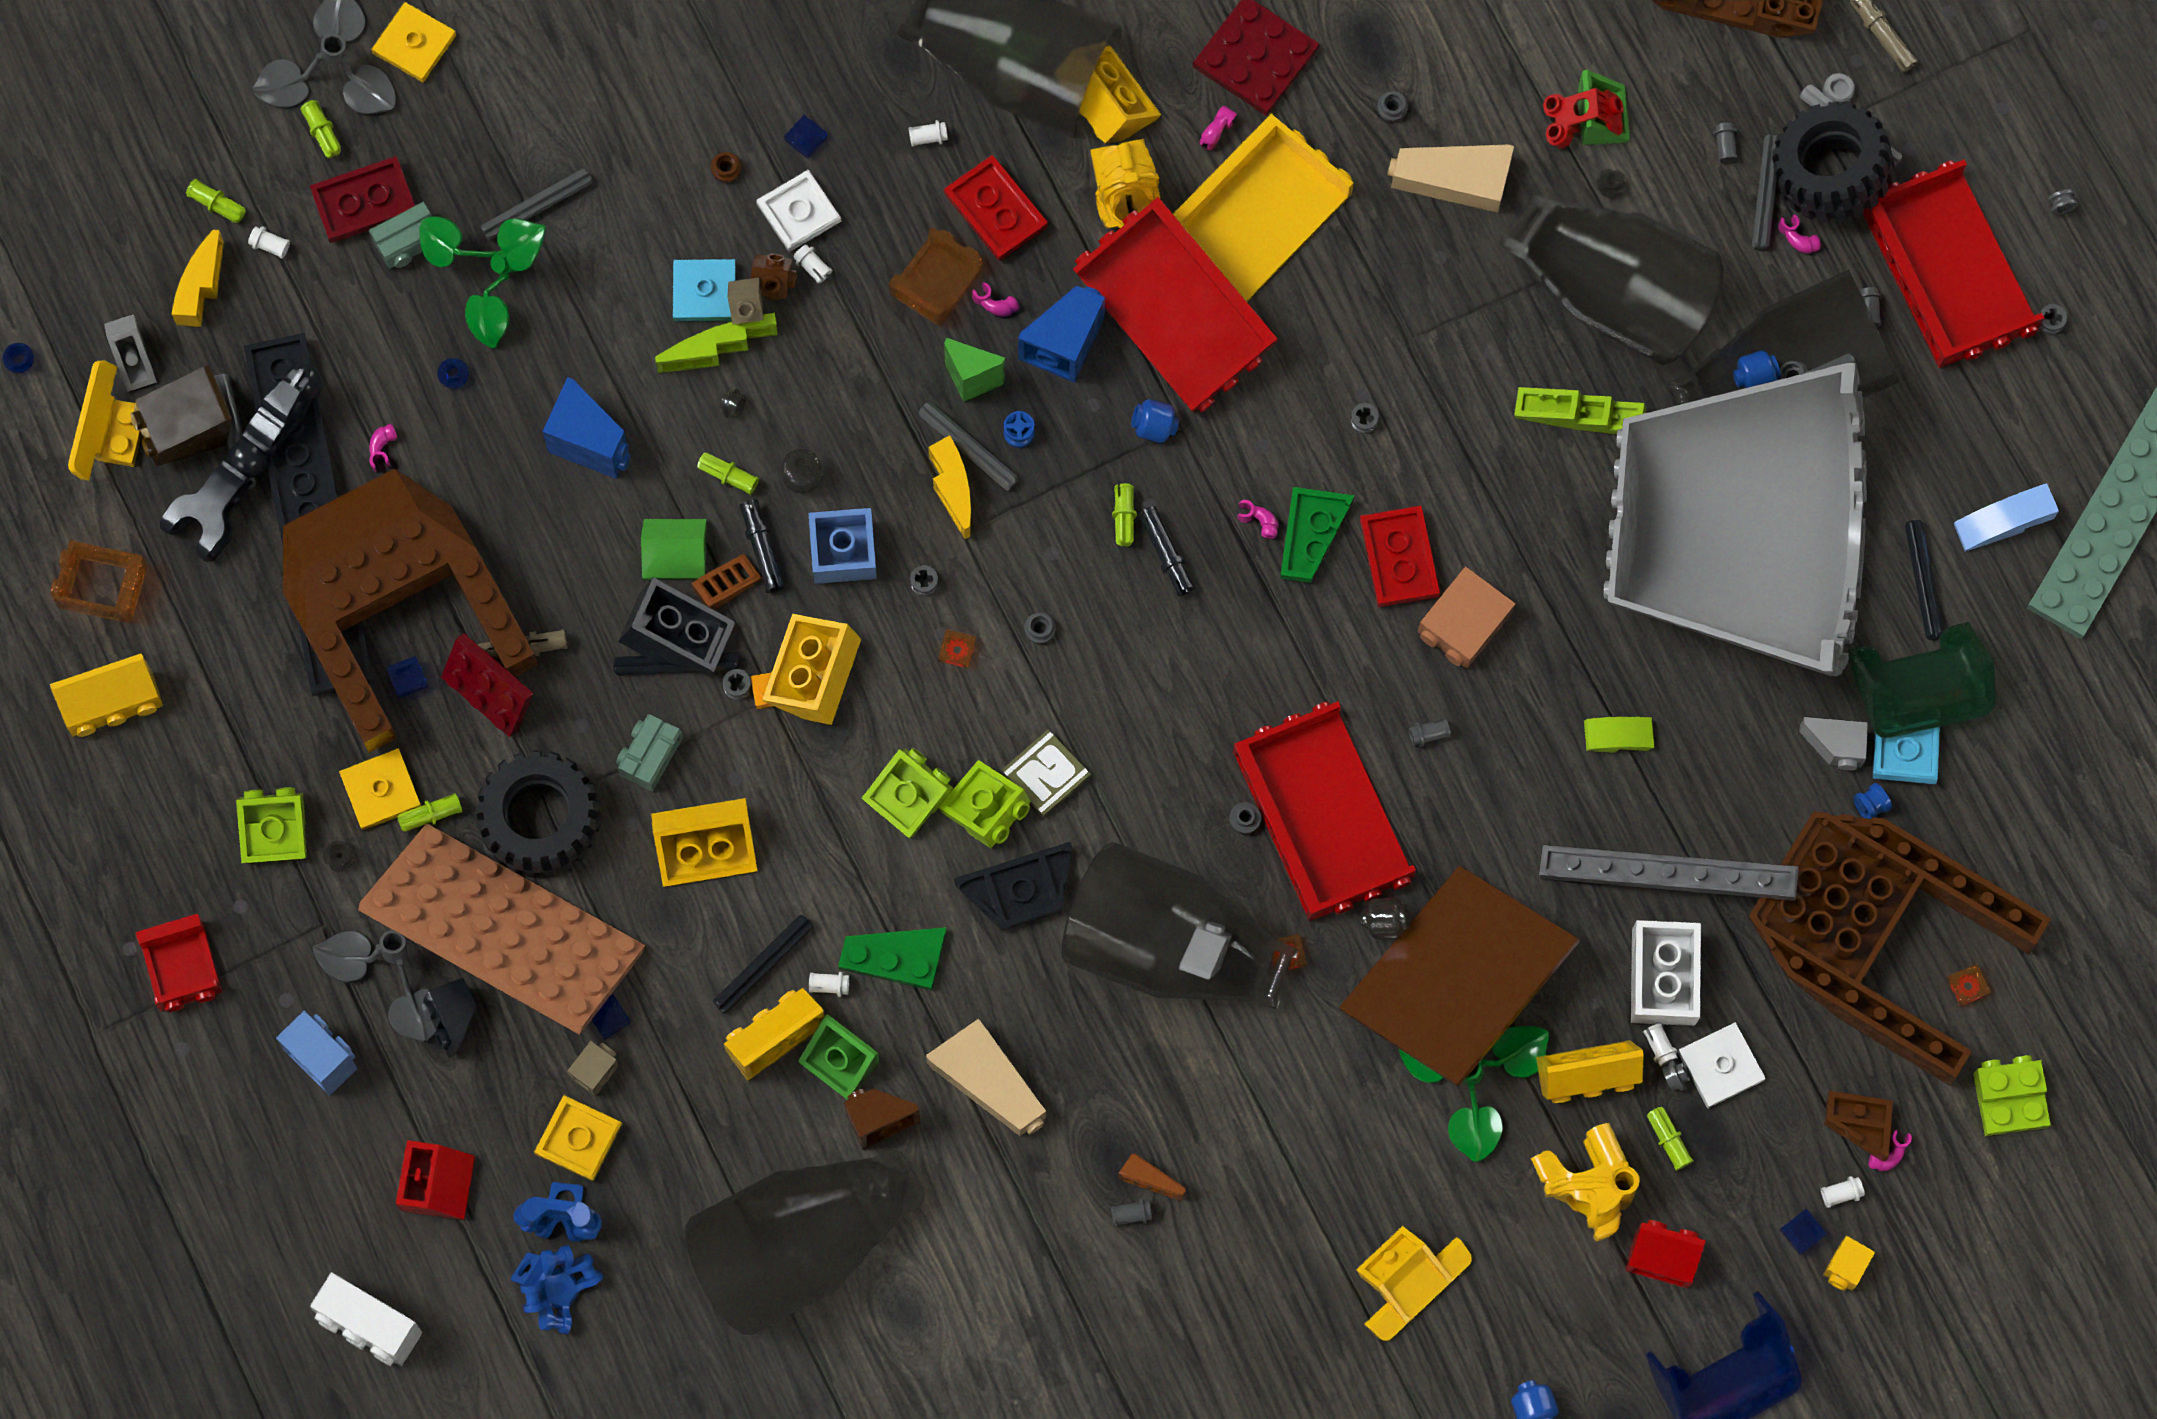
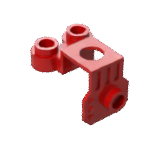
M1594 88L1569 97L1552 94L1544 100L1545 114L1556 120L1555 123L1547 127L1546 139L1556 148H1566L1572 142L1573 134L1580 132L1579 123L1595 118L1605 122L1608 130L1616 135H1620L1623 131L1621 113H1623V103L1616 94L1609 90L1602 92ZM1587 99L1589 109L1584 115L1579 116L1577 102Z

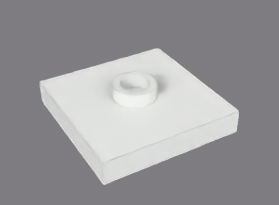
M809 170L756 200L758 207L788 252L841 222V217Z
M1736 1022L1678 1050V1054L1707 1109L1764 1082L1766 1079Z

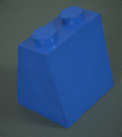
M1075 286L1020 333L1018 337V360L1075 383L1104 321L1105 297L1094 288Z
M567 377L542 431L548 453L617 479L620 470H626L631 458L624 430L574 379Z

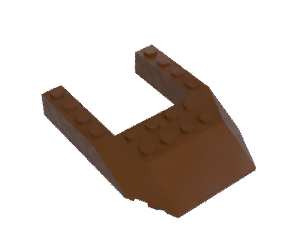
M396 469L283 526V594L368 753L397 739L341 634L342 631L453 575L502 666L516 677L538 665L529 643L453 508Z
M1813 811L1780 864L1796 866L1799 869L1796 900L1760 898L1748 918L1786 976L1840 1020L1950 1086L1958 1076L1972 1050L1861 984L1871 964L1918 888L2027 954L2037 944L2051 918L1885 818L1873 817L1872 819L1853 817L1854 815H1830L1826 812Z

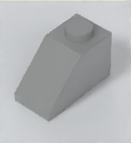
M134 314L105 323L107 340L126 391L129 392L156 383L155 374Z
M1804 717L1799 732L1829 765H1838V769L1851 771L1861 767L1866 760L1868 722Z
M1207 922L1206 925L1202 923L1196 928L1179 969L1208 980L1221 970L1232 934L1225 932V927L1218 923Z

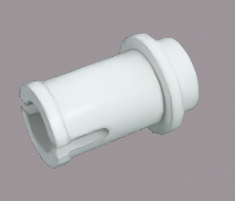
M936 120V124L909 127L911 145L915 146L938 141L939 144H942V141L948 140L945 122L939 123V120Z
M263 226L261 228L254 227L248 240V244L253 245V249L257 250L260 248L279 256L281 259L285 257L290 246V240L267 232Z
M804 245L793 256L796 260L795 264L802 266L820 284L828 278L826 274L830 275L832 269L814 253V247L809 248L807 245Z
M810 972L809 993H834L838 997H842V994H848L849 975H843V972H839L838 975Z
M1662 1023L1655 1024L1643 1031L1655 1054L1653 1060L1658 1062L1660 1067L1669 1065L1671 1060L1676 1061L1678 1059L1676 1056L1678 1051L1676 1048H1672Z
M1849 1176L1847 1178L1848 1181L1821 1188L1822 1198L1826 1207L1829 1208L1852 1199L1859 1201V1197L1865 1195L1860 1178L1853 1179L1852 1176Z

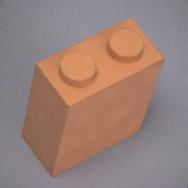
M1465 566L1421 620L1418 633L1421 634L1420 638L1431 647L1437 646L1444 651L1446 658L1456 666L1462 665L1468 669L1512 615L1515 603Z

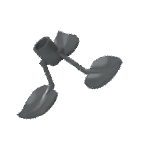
M324 0L318 7L314 15L313 27L316 34L322 38L320 53L316 54L314 61L303 75H300V69L294 62L278 59L270 62L263 68L255 85L252 87L253 94L268 105L279 108L297 106L308 96V87L303 81L311 75L319 62L323 60L328 65L340 63L343 65L347 76L351 79L344 85L343 97L345 103L353 111L360 114L391 111L395 107L396 100L394 88L389 78L379 68L363 65L354 75L349 67L348 59L345 57V42L357 39L362 34L365 26L362 10L354 0Z
M389 930L381 936L380 944L375 946V951L369 956L371 945L368 939L361 933L346 931L338 933L312 947L316 961L323 971L333 979L347 983L355 982L365 977L367 973L366 963L374 962L378 955L382 953L383 958L387 962L397 964L407 995L395 999L390 1005L388 1018L392 1028L404 1037L421 1042L428 1041L435 1035L436 1029L432 1021H428L425 1018L422 1010V1003L429 989H421L412 994L403 961L408 954L407 944L413 946L416 942L394 930ZM419 945L422 949H424V950H426V951H430V950L426 949L425 947Z

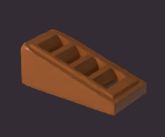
M742 554L698 578L691 585L692 590L702 604L717 610L762 580V578L745 554ZM741 565L749 575V578L744 580L736 568ZM731 572L738 581V584L733 585L726 575ZM721 579L728 589L723 591L716 581ZM710 585L717 593L714 597L706 589Z
M1132 1153L1118 1173V1179L1180 1201L1185 1197V1187L1135 1153Z

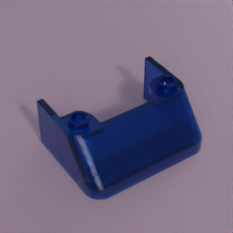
M1759 1291L1754 1293L1753 1297L1760 1317L1749 1322L1741 1332L1743 1347L1688 1377V1374L1681 1366L1674 1365L1665 1368L1651 1350L1645 1353L1656 1387L1675 1419H1750L1792 1396L1800 1388L1802 1377L1784 1320Z

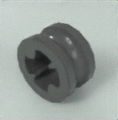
M2073 189L2061 190L2048 197L2049 204H2053L2051 208L2052 214H2064L2078 207V201L2073 199L2075 196Z
M2048 304L2040 311L2045 318L2049 314H2054V319L2059 320L2055 325H2050V320L2044 318L2039 327L2040 331L2047 335H2055L2063 329L2067 321V313L2061 306Z
M1361 403L1355 406L1351 414V424L1354 430L1367 434L1376 429L1379 421V413L1376 407L1370 403ZM1363 412L1369 413L1372 422L1369 423L1367 421L1366 425L1361 424L1360 417L1357 415L1361 414L1363 416Z
M922 565L912 571L910 585L913 592L918 596L925 597L930 596L936 591L938 576L932 567ZM925 574L928 580H933V582H928V587H921L920 582H915V580H920V575Z
M741 669L728 671L723 678L725 694L733 700L746 698L751 691L749 675ZM737 678L743 679L744 688L742 690L737 688V691H733L730 681L735 679L737 682Z

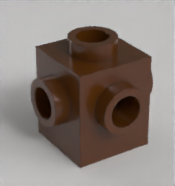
M756 254L751 267V279L759 278L762 296L767 300L776 301L786 299L789 289H795L797 271L792 270V259L785 258L783 255L768 254L766 256Z

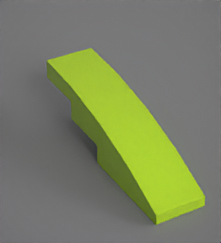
M775 312L764 314L762 321L739 324L729 322L679 342L655 356L658 373L719 366L718 354L747 351V339L778 335Z
M1519 387L1514 416L1517 419L1546 425L1617 434L1618 429L1623 428V419L1645 414L1647 407L1645 403L1614 401L1609 396L1581 395L1579 390Z

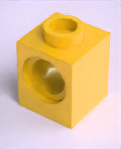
M1846 1236L1838 1246L1823 1275L1828 1277V1282L1842 1291L1849 1289L1852 1291L1859 1283L1875 1252Z

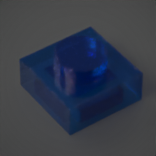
M805 115L784 136V140L807 159L828 138L827 132Z
M416 656L386 667L398 698L428 687Z
M614 994L609 996L591 1020L604 1040L631 1024V1020Z
M1807 1209L1780 1228V1232L1799 1255L1826 1236V1232Z

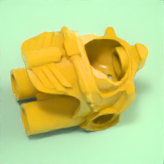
M1144 139L1090 150L1098 187L1096 191L1100 220L1107 229L1124 226L1122 220L1129 215L1127 201H1130L1132 211L1137 210L1139 213L1157 197L1160 198L1158 189L1159 176L1156 173L1149 151L1145 146Z
M1610 1123L1598 1125L1586 1132L1588 1138L1583 1141V1144L1594 1166L1590 1170L1572 1173L1561 1164L1552 1151L1548 1150L1531 1158L1541 1182L1545 1183V1196L1563 1201L1572 1210L1584 1214L1587 1217L1588 1228L1594 1229L1593 1237L1596 1242L1610 1237L1617 1232L1620 1225V1217L1622 1216L1620 1210L1630 1206L1639 1186V1176L1634 1169L1628 1167V1162Z

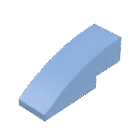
M2046 483L1982 508L1955 521L1954 526L1966 552L2023 533L2026 528L2053 520L2059 510Z

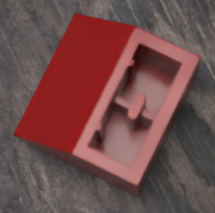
M407 1140L396 1205L402 1212L465 1220L475 1155L438 1144Z
M1648 1220V1223L1642 1222L1634 1234L1625 1271L1688 1289L1693 1282L1706 1240L1698 1238L1699 1234L1690 1230L1680 1229L1679 1232L1666 1229L1667 1225L1658 1221Z

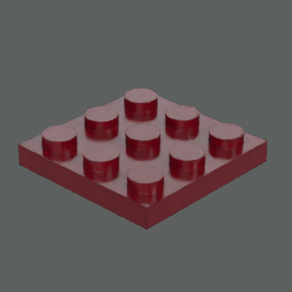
M1240 0L1193 61L1192 67L1267 116L1319 49V43L1256 1Z

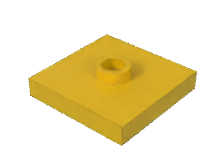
M404 2L371 50L377 57L424 83L457 35L455 30Z
M399 748L339 771L362 831L397 818L399 814L421 806Z
M563 1095L534 1153L593 1182L622 1126V1122Z

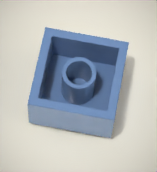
M871 508L808 513L814 584L877 579Z
M303 1011L276 1039L283 1050L330 1096L357 1070L353 1062L356 1056L339 1036L335 1039L332 1038L334 1034L317 1014L311 1018Z

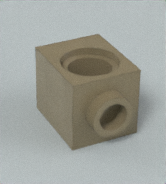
M759 278L728 282V302L732 324L762 321L764 304Z
M590 1041L568 1069L567 1073L570 1079L596 1097L619 1067L617 1060L614 1058L616 1053L602 1042L597 1046Z

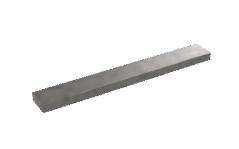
M1543 845L1539 876L1540 879L1795 901L1799 869L1796 866Z

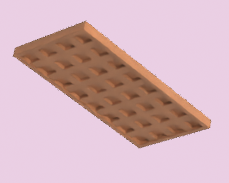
M427 823L360 901L358 908L362 913L579 1035L640 958L645 948V945Z

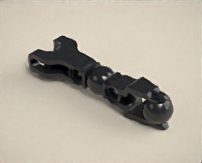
M300 363L293 365L287 370L284 379L262 400L261 407L242 434L246 439L239 440L231 446L228 453V463L223 460L197 493L180 496L171 503L160 521V529L169 535L179 534L189 523L198 521L203 529L202 537L196 546L198 556L205 562H211L218 557L231 540L232 527L230 516L247 493L250 485H252L253 481L249 478L255 477L264 471L267 464V454L270 456L274 455L275 451L280 448L291 432L299 427L312 401L320 395L323 379L315 366Z

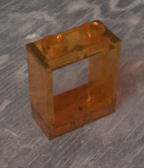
M70 540L67 549H63L60 555L59 567H61L59 578H55L51 586V596L57 607L131 624L148 567L142 555ZM81 559L126 568L115 607L70 598Z

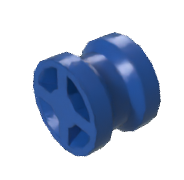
M1023 411L1012 412L1006 417L1003 426L1005 441L1014 448H1024L1031 444L1034 439L1033 418Z
M1877 783L1870 785L1865 793L1859 792L1853 796L1854 804L1863 818H1877L1879 813H1887L1892 809L1888 795Z

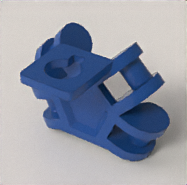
M553 1182L550 1188L549 1199L541 1197L529 1198L520 1204L513 1214L515 1223L527 1233L535 1231L538 1237L544 1239L550 1236L559 1221L564 1224L567 1237L572 1242L596 1238L602 1226L600 1215L582 1203L583 1186ZM568 1191L574 1195L575 1201L556 1200L559 1193Z
M567 1245L560 1247L557 1252L553 1253L551 1250L542 1251L540 1256L528 1252L522 1259L510 1280L519 1284L521 1293L525 1294L524 1312L533 1313L539 1311L538 1324L541 1330L550 1331L553 1328L557 1329L561 1334L569 1333L572 1325V1317L569 1310L571 1304L580 1290L596 1285L604 1277L600 1270H595L592 1263L594 1260L590 1254L580 1256L574 1260L572 1250ZM530 1264L531 1268L528 1273L525 1272L522 1275L524 1269ZM581 1271L584 1276L576 1281L572 1273ZM552 1308L558 1309L557 1316L553 1314Z

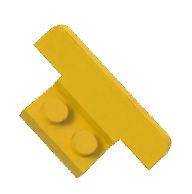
M105 360L95 361L92 366L68 462L70 472L81 480H90L95 459L102 462L134 467L142 436L141 430L136 431L131 420V413L134 411L135 403L118 401L111 395L117 366Z
M1402 1226L1356 1269L1360 1277L1379 1291L1387 1302L1365 1325L1379 1339L1384 1341L1392 1339L1470 1265L1472 1257L1464 1243L1456 1237L1435 1256L1422 1240Z

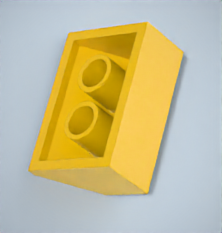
M1110 45L1074 50L1054 73L1060 82L1062 90L1069 94L1077 105L1079 113L1088 120L1094 128L1096 136L1105 144L1123 141L1161 116L1160 112Z
M792 614L762 700L802 719L832 725L861 638L848 624Z
M142 653L50 684L65 725L72 737L76 735L78 737L91 735L97 728L105 725L110 727L123 724L126 718L135 715L147 716L157 710L156 708L163 706L153 672Z
M746 798L651 814L663 887L757 871Z
M803 988L797 992L795 990L787 992L779 999V1005L770 1011L768 1008L760 1011L753 1017L752 1024L745 1029L739 1027L726 1037L727 1041L724 1043L725 1051L747 1081L816 1032L824 1018V1011Z
M1631 1040L1536 1057L1542 1095L1547 1100L1552 1099V1103L1570 1101L1571 1096L1583 1094L1584 1097L1600 1096L1603 1094L1602 1090L1615 1088L1616 1092L1629 1091L1634 1089V1084H1639L1643 1081V1050Z

